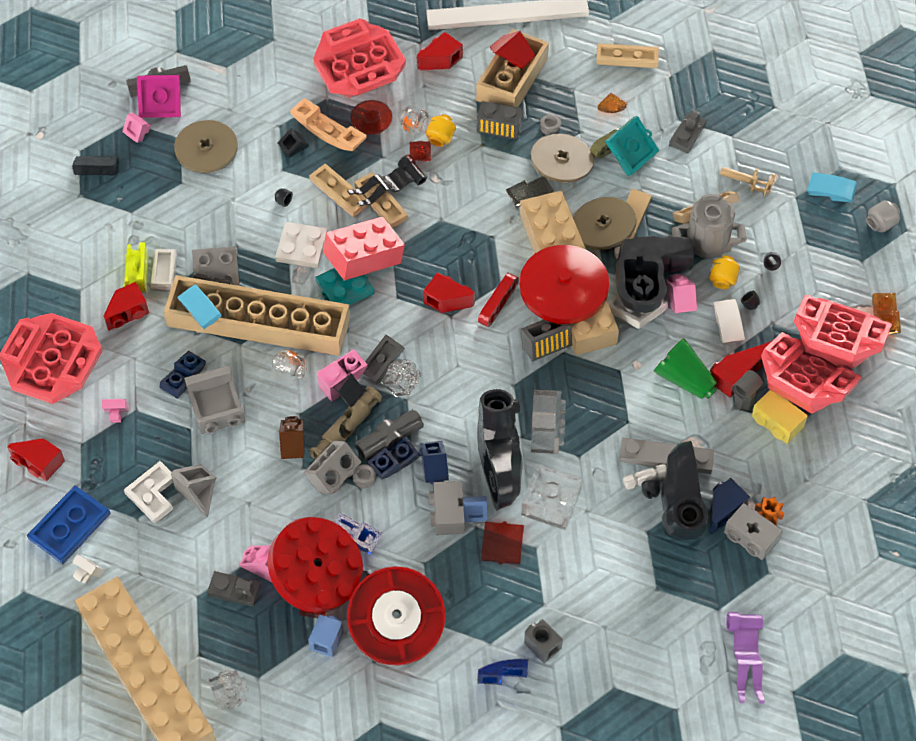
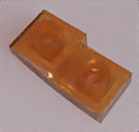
M873 293L874 316L878 317L881 321L892 324L888 334H900L899 311H897L896 293Z

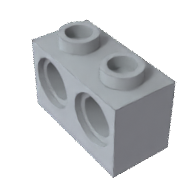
M333 441L305 470L304 474L319 493L333 494L341 488V484L346 478L356 472V468L361 461L346 442Z

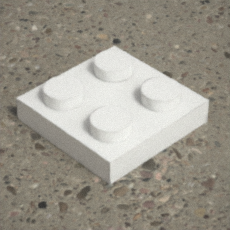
M285 222L275 256L276 262L319 268L325 235L328 229Z

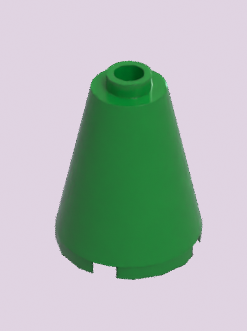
M684 338L668 352L664 360H661L654 369L658 376L700 399L704 397L709 399L717 390L715 387L717 384L716 380Z

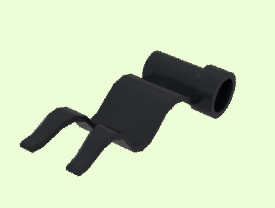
M406 155L398 162V168L387 176L374 175L362 187L351 189L347 192L349 195H361L380 183L369 198L357 203L359 206L371 205L386 191L399 192L411 182H415L418 186L422 185L427 180V176L416 165L413 157Z

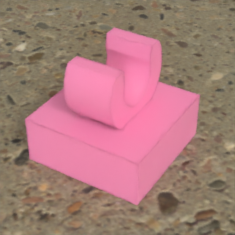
M130 113L127 115L123 133L138 143L143 141L145 134L150 130L151 124H148L135 113Z
M103 399L102 409L105 412H109V419L112 423H121V412H129V403L126 399Z

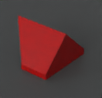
M521 31L505 34L490 46V50L494 54L505 58L520 69H523L535 58L534 52Z

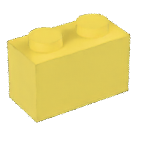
M769 390L754 405L751 417L754 418L757 424L771 431L775 438L788 444L805 427L808 415L784 397Z

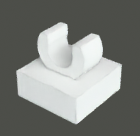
M79 554L73 560V563L80 567L76 570L73 577L85 584L90 580L91 575L100 578L105 571L88 558Z

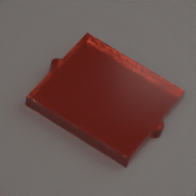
M485 521L481 561L498 562L500 565L503 563L520 564L524 525L508 524L506 521L502 523Z

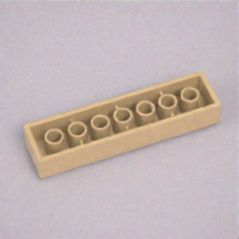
M562 190L520 201V217L534 253L555 245H572L586 250ZM607 300L594 316L582 322L571 324V347L575 355L610 347L618 343L619 329Z
M175 275L164 309V317L167 327L340 356L350 322L349 304ZM195 284L222 315L214 324L205 329L195 321L191 313L177 298Z
M118 576L74 600L80 615L156 741H216L212 727Z

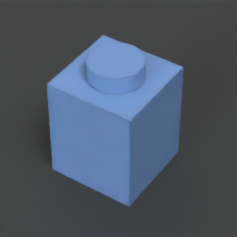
M319 615L308 640L310 650L333 658L343 634L342 622L331 615L327 617Z

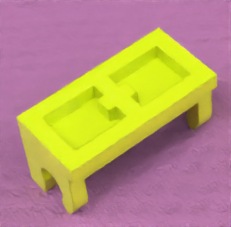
M140 242L138 250L131 249L132 246L128 244L126 249L124 286L136 282L140 291L146 292L148 272L145 242Z

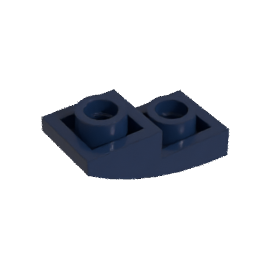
M188 350L174 363V369L160 381L159 388L178 399L187 390L185 378L200 374L206 365V361Z
M404 437L391 449L387 450L384 448L370 459L368 464L383 480L407 467L421 455L408 438Z

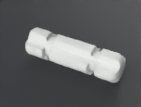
M662 464L655 466L656 469L649 468L637 472L635 476L632 474L624 476L623 484L629 490L636 488L635 485L641 486V483L645 481L656 480V478L659 480L664 479L666 466Z

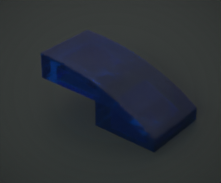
M342 513L339 514L334 522L351 535L359 550L370 554L383 534L362 521L359 524Z
M509 659L486 665L478 669L477 684L502 685L503 676L527 678L528 659Z

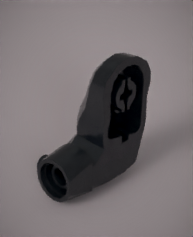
M647 236L625 240L620 245L615 267V283L622 304L630 310L639 313H648L659 308L667 293L663 274L667 271L672 273L691 270L693 267L692 239L677 236H668L667 238Z
M501 389L488 390L482 394L479 400L477 424L478 452L496 511L512 505L519 496L523 469L520 440L515 426V413H520L519 400L514 399L509 392Z
M692 441L677 443L668 454L662 486L663 531L665 535L677 541L698 539L705 533L707 528V509L701 499Z

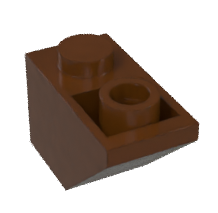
M297 416L285 417V420H281L279 429L281 459L304 458V419H299Z

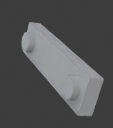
M622 437L619 462L653 467L662 464L666 466L667 456L676 445ZM693 447L697 473L711 474L714 450Z

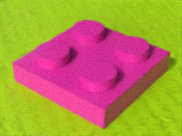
M180 75L137 76L138 116L140 118L181 117Z

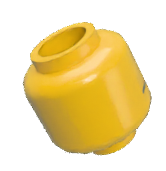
M441 114L440 116L432 117L426 129L428 141L438 147L449 144L455 133L456 125L448 115Z
M722 255L721 258L712 261L709 280L716 288L730 289L731 286L737 283L740 266L734 261L733 257Z

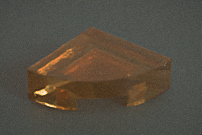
M610 93L598 104L597 109L605 113H617L626 109L627 103Z

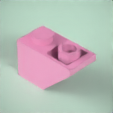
M672 274L670 278H666L667 296L671 310L675 313L697 311L695 284L686 276H683V274Z
M353 349L317 372L318 386L329 400L333 402L340 397L333 387L350 373L358 380L368 366Z
M271 545L249 547L244 552L239 566L272 582L268 571V552Z

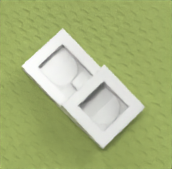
M736 299L713 302L721 344L743 342L745 337Z

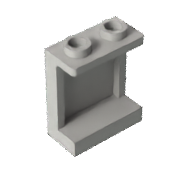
M229 365L185 378L187 391L201 434L214 433L218 429L228 426L234 427L245 422L244 411L239 402Z

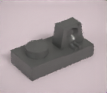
M692 110V113L688 112L670 139L669 146L688 154L704 129L707 120L700 118V113Z
M385 335L365 361L368 367L363 374L376 384H379L405 348L388 335Z
M214 571L207 595L254 607L261 583Z

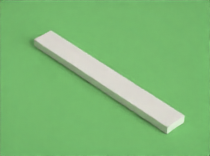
M539 0L426 10L429 30L589 16L587 0Z

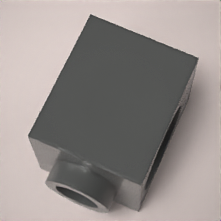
M544 619L537 624L535 622L532 623L525 630L524 644L543 663H546L562 649L563 639ZM545 637L547 641L541 643L536 638Z

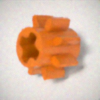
M763 497L761 504L756 503L755 511L774 525H777L778 519L783 520L784 512L781 510L784 504L779 503L775 497L768 499Z

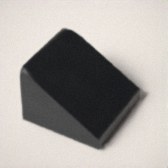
M292 128L277 142L288 157H292L309 146L301 134Z
M352 373L333 387L350 408L365 391Z

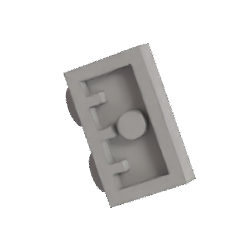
M234 246L192 250L194 274H205L212 276L211 279L216 277L230 281L231 285L240 286L237 262L238 248Z

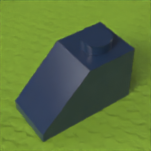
M443 441L420 443L425 482L433 485V482L448 481L447 455Z
M732 478L725 482H719L712 490L710 532L712 534L726 525L727 521L743 503L749 504L750 496Z

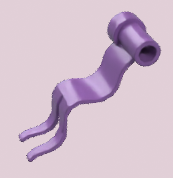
M727 612V631H734V655L738 664L737 692L739 702L745 703V685L749 665H751L755 694L759 704H765L762 692L763 664L758 651V629H763V616Z

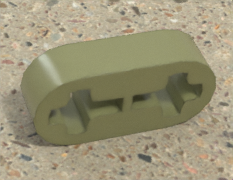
M620 128L614 129L592 144L590 151L596 158L601 159L612 153L605 141Z

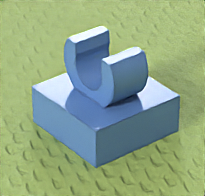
M487 496L463 497L464 522L488 521Z

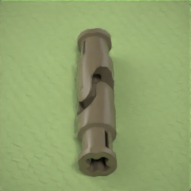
M367 386L365 393L351 408L348 407L343 416L339 417L322 435V440L315 447L310 448L309 454L316 460L333 441L345 442L354 432L357 425L361 424L369 416L370 410L375 404L382 401L381 394L373 387ZM339 430H342L345 433L343 435H340Z

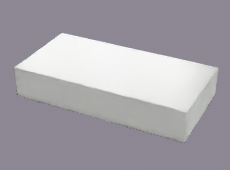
M154 249L151 290H171L176 270V249Z

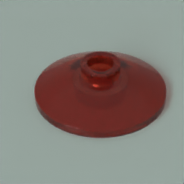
M363 101L353 108L350 117L351 123L355 129L364 134H378L390 126L392 112L381 101Z

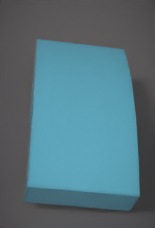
M812 173L807 192L809 195L830 196L832 201L853 202L857 182L835 175Z
M196 284L177 297L203 329L214 324L216 320L222 317L221 313Z

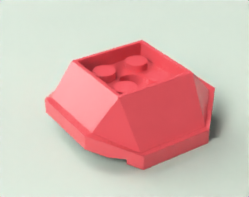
M362 18L324 31L313 58L314 65L330 93L340 94L349 99L396 81L406 65V59L389 31L369 24L368 21Z
M809 295L804 296L794 319L806 353L852 369L871 355L882 352L892 325L886 321H881L878 317L830 300L813 298Z
M50 313L31 319H20L0 352V360L13 391L54 404L83 388L103 351L92 326Z
M783 332L764 348L761 355L767 376L768 389L811 414L832 403L842 402L858 385L861 376L855 374L849 367L806 353L802 340L792 338Z

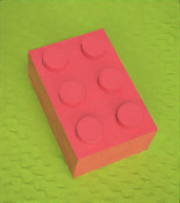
M379 217L327 232L323 253L345 281L401 264L405 244L384 217Z

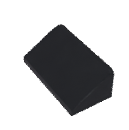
M76 156L72 163L74 175H117L119 158L116 156Z

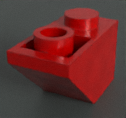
M442 33L439 37H435L426 48H422L418 52L417 68L419 70L450 69L463 58V44L448 33Z
M437 272L423 290V303L441 313L471 308L475 304V292L470 287L461 285L451 277Z
M133 282L115 290L103 315L108 331L120 328L130 321L140 319L144 315L149 314L147 302L137 283Z
M44 438L10 443L7 446L11 455L10 459L16 465L25 466L31 475L36 478L40 476L46 481L65 462L62 451Z

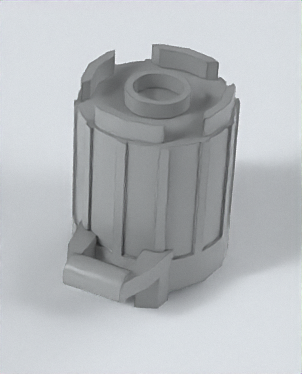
M717 194L703 195L692 206L690 222L671 229L672 236L681 237V232H684L683 237L691 238L693 253L702 258L711 259L719 257L725 252H731L734 245L747 241L745 225L734 222L735 212L732 203H728L721 198V195ZM732 230H737V238H731Z

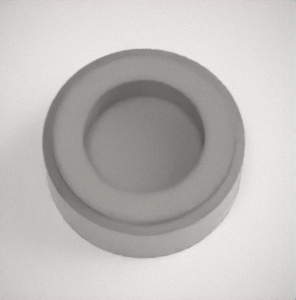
M545 115L540 121V129L546 135L557 134L561 130V120L556 115Z
M359 465L356 468V472L352 475L353 482L359 488H369L376 481V473L370 465Z

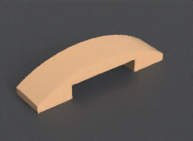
M305 98L290 110L295 119L305 128L337 148L353 151L367 138L364 133L350 126L347 129L320 112V107Z

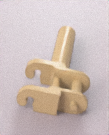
M722 167L720 171L722 176L751 184L749 187L751 188V193L755 190L764 193L763 196H766V193L769 194L776 174H773L771 180H768L766 183L757 180L759 169H755L753 176ZM756 183L765 185L766 188L758 187Z

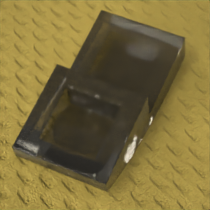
M543 176L528 184L524 180L506 189V193L515 207H520L521 200L554 192L548 180Z

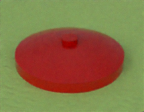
M572 245L550 246L536 252L524 264L520 274V294L525 305L536 316L557 324L578 323L594 316L605 304L609 292V276L604 264L591 252Z

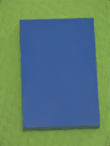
M74 485L27 534V538L61 564H64L111 512L104 505Z

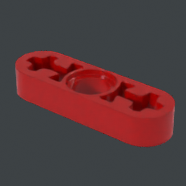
M509 272L504 276L482 308L478 317V323L486 327L492 325L516 289L519 277Z

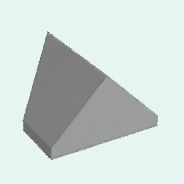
M201 464L173 470L171 476L175 490L208 517L217 477Z

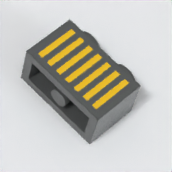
M481 101L477 115V133L518 140L522 126L523 108Z
M543 319L521 328L522 349L532 361H536L572 346L571 324H557Z

